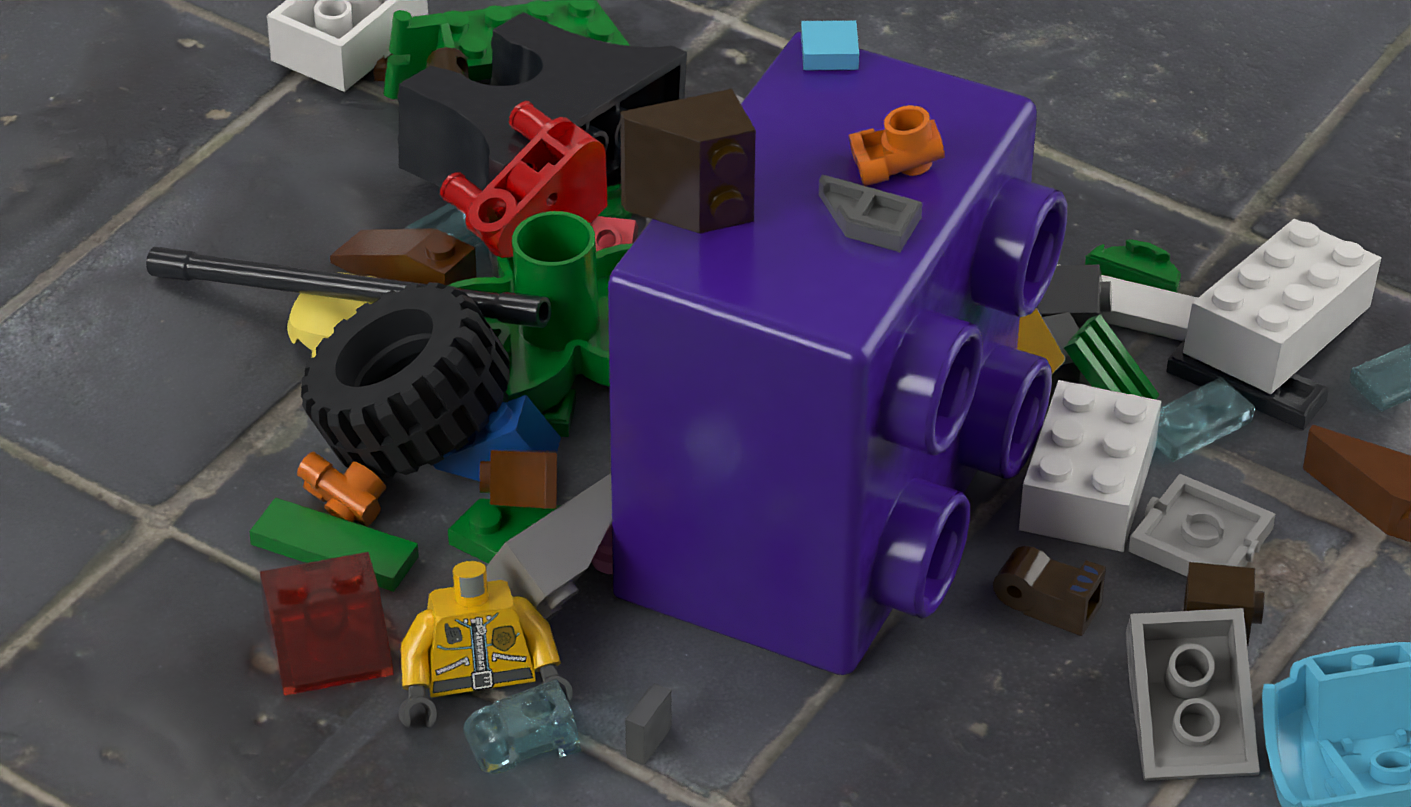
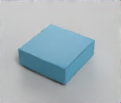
M856 20L801 21L803 70L859 69Z

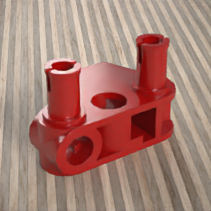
M523 101L515 106L509 116V125L513 130L528 138L530 142L484 190H481L469 181L461 172L449 175L440 188V196L443 200L451 203L466 215L465 223L467 229L479 237L491 253L498 257H513V232L528 217L543 212L562 211L578 215L591 224L608 206L606 151L604 145L568 118L558 117L552 120L535 108L529 101ZM527 163H532L533 167L531 168Z

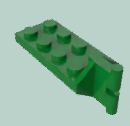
M535 0L528 4L494 5L486 9L463 12L447 11L443 14L437 13L421 16H412L407 11L398 10L393 13L389 51L394 55H390L387 59L383 94L387 98L398 99L399 84L426 69L429 55L438 48L444 47L455 48L466 56L470 80L491 79V40L493 29L522 12L583 37L607 43L630 45L596 0Z

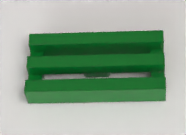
M1101 314L1088 319L1063 347L1092 387L1134 394L1155 400L1160 395Z

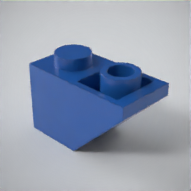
M524 395L506 403L502 402L497 412L490 413L489 423L480 432L475 431L467 438L469 442L458 451L454 448L443 455L444 460L433 466L436 470L480 481V461H491V450H555L557 452L561 437L527 395Z

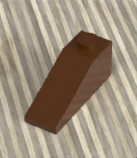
M438 229L360 230L330 255V262L352 274L361 276H374L428 284L429 282L441 283L446 286L457 281L477 278L476 248Z
M1312 424L1308 433L1303 469L1386 535L1411 542V455Z
M491 450V461H480V493H490V505L556 509L557 452L555 450Z

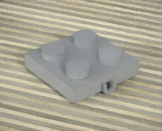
M1179 474L1160 499L1157 497L1150 499L1145 510V518L1130 536L1129 552L1184 576H1187L1189 562L1245 567L1248 562H1252L1254 554L1256 552L1259 553L1262 543L1273 530L1276 514Z

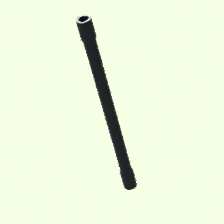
M153 247L146 259L148 273L156 277L186 281L197 279L370 303L380 300V295L389 291L400 292L405 289V286L417 284L407 281L198 255L193 251L164 247ZM458 288L466 292L468 297L473 299L485 318L497 319L502 323L544 328L551 317V302L547 297L512 292L499 294Z

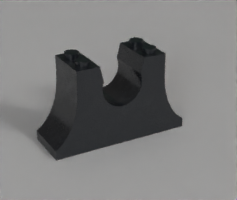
M522 12L493 29L491 40L492 78L490 85L474 82L461 73L434 66H429L399 84V168L439 187L442 186V183L449 175L461 172L469 181L481 190H484L530 142L528 138L513 130L509 125V116L515 106L523 101H529L535 108L552 120L558 117L568 118L604 145L608 183L621 174V112L685 99L687 52L674 46L636 47L598 41L571 33ZM527 163L528 166L533 167L532 163Z

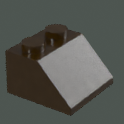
M733 89L621 112L622 205L625 211L699 234L754 222L756 129Z

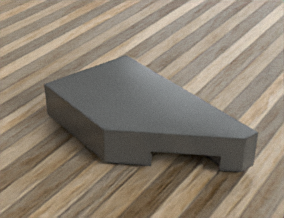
M822 175L819 179V197L845 237L901 252L921 220L922 202L827 175Z

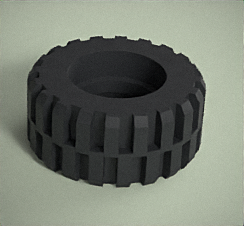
M429 282L425 287L417 283L405 286V289L400 292L392 290L380 295V300L372 304L365 303L356 309L357 313L351 318L340 321L333 328L334 333L329 338H323L318 344L316 356L309 358L305 367V377H302V406L345 467H349L355 461L367 467L380 478L394 477L396 472L404 475L418 472L420 466L427 463L432 466L444 460L443 455L454 448L457 451L469 442L467 438L475 431L480 432L489 423L490 413L497 412L503 402V392L507 391L509 384L510 360L508 353L473 299L468 297L466 292L449 285Z

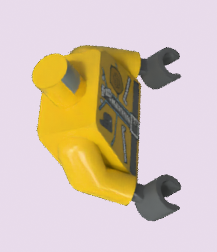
M466 561L457 564L453 568L454 587L435 589L429 594L427 610L417 614L401 642L402 688L408 690V699L403 701L398 714L400 721L406 727H410L409 711L416 703L422 704L426 709V727H431L436 721V707L432 701L425 698V689L427 688L430 697H438L535 682V672H541L543 681L539 686L538 692L540 700L547 708H550L545 697V689L552 682L562 683L566 688L568 702L572 699L573 692L570 683L564 677L559 676L557 666L561 664L550 624L527 598L512 596L507 581L496 580L487 582L486 566L481 562Z

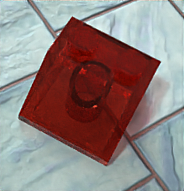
M369 552L260 571L264 618L284 696L394 675L380 591Z

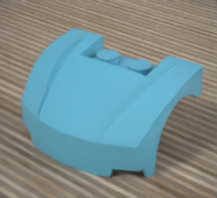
M1411 642L1352 646L1309 656L1292 664L1288 678L1276 684H1264L1262 703L1265 743L1272 778L1281 807H1411Z

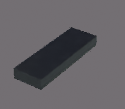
M1185 339L1168 358L1167 373L1302 430L1305 429L1327 401L1328 387L1295 373L1272 394H1269L1183 353Z

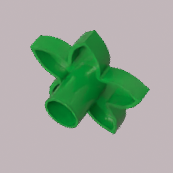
M543 212L528 217L516 227L512 235L513 257L497 256L499 278H471L449 285L455 288L499 294L512 292L547 297L551 302V317L544 328L502 323L497 319L485 318L508 353L510 360L509 384L507 391L503 392V402L506 403L527 395L542 413L556 405L569 392L574 383L575 376L578 374H583L599 384L610 387L608 282L613 269L633 243L620 244L596 252L595 232L590 223L585 219L568 212Z

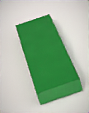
M276 497L249 531L250 542L253 546L393 592L419 557L418 543Z

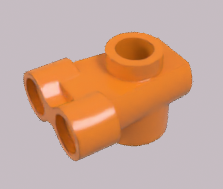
M903 106L891 111L884 119V130L874 131V128L848 134L853 158L858 167L863 186L888 181L889 176L900 172L909 176L923 174L931 168L933 161L945 158L942 139L934 119L930 120L927 110L919 106Z
M310 452L300 463L297 476L304 480L303 488L321 501H327L324 508L330 515L350 522L356 520L366 527L376 519L381 510L377 499L387 487L367 467L353 461L342 474L316 452Z

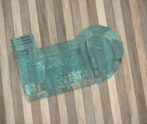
M557 679L495 701L494 704L475 711L467 718L463 726V733L480 769L486 773L497 774L506 772L514 768L521 760L554 749L557 750L560 758L582 751L574 713Z

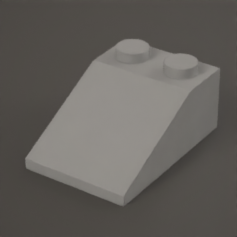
M611 473L505 542L486 566L487 582L496 580L507 581L511 595L527 598L547 621L557 615L563 609L561 605L579 591L574 583L589 567L612 521Z
M1243 608L1130 614L1125 635L1130 690L1144 781L1259 775Z

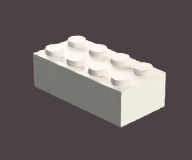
M1293 219L1192 302L1183 353L1272 394L1371 306L1381 257L1364 250L1357 243L1344 241L1323 232L1312 223Z

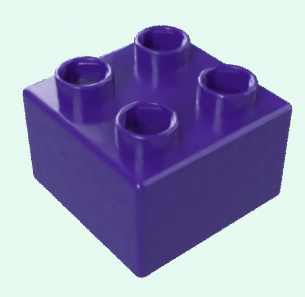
M796 32L741 103L756 129L754 222L699 234L652 219L613 269L609 278L608 319L613 592L617 598L836 675H847L857 668L892 609L918 618H926L932 615L943 602L954 580L967 540L970 522V503L964 492L977 471L979 470L1003 479L1012 478L1024 467L1036 444L1049 404L1052 368L1046 358L1017 349L1019 321L1021 317L1032 314L1042 301L1050 285L1064 242L1067 225V201L1061 191L1031 182L1037 109L1034 102L1026 96L860 48L859 69L803 70L801 32ZM903 106H919L927 110L930 120L934 119L942 139L945 158L933 161L931 168L923 174L909 176L900 172L889 176L888 181L866 187L922 202L921 220L901 252L845 237L819 197V179L822 175H827L863 185L858 167L853 158L848 134L874 128V131L884 130V119L891 111Z

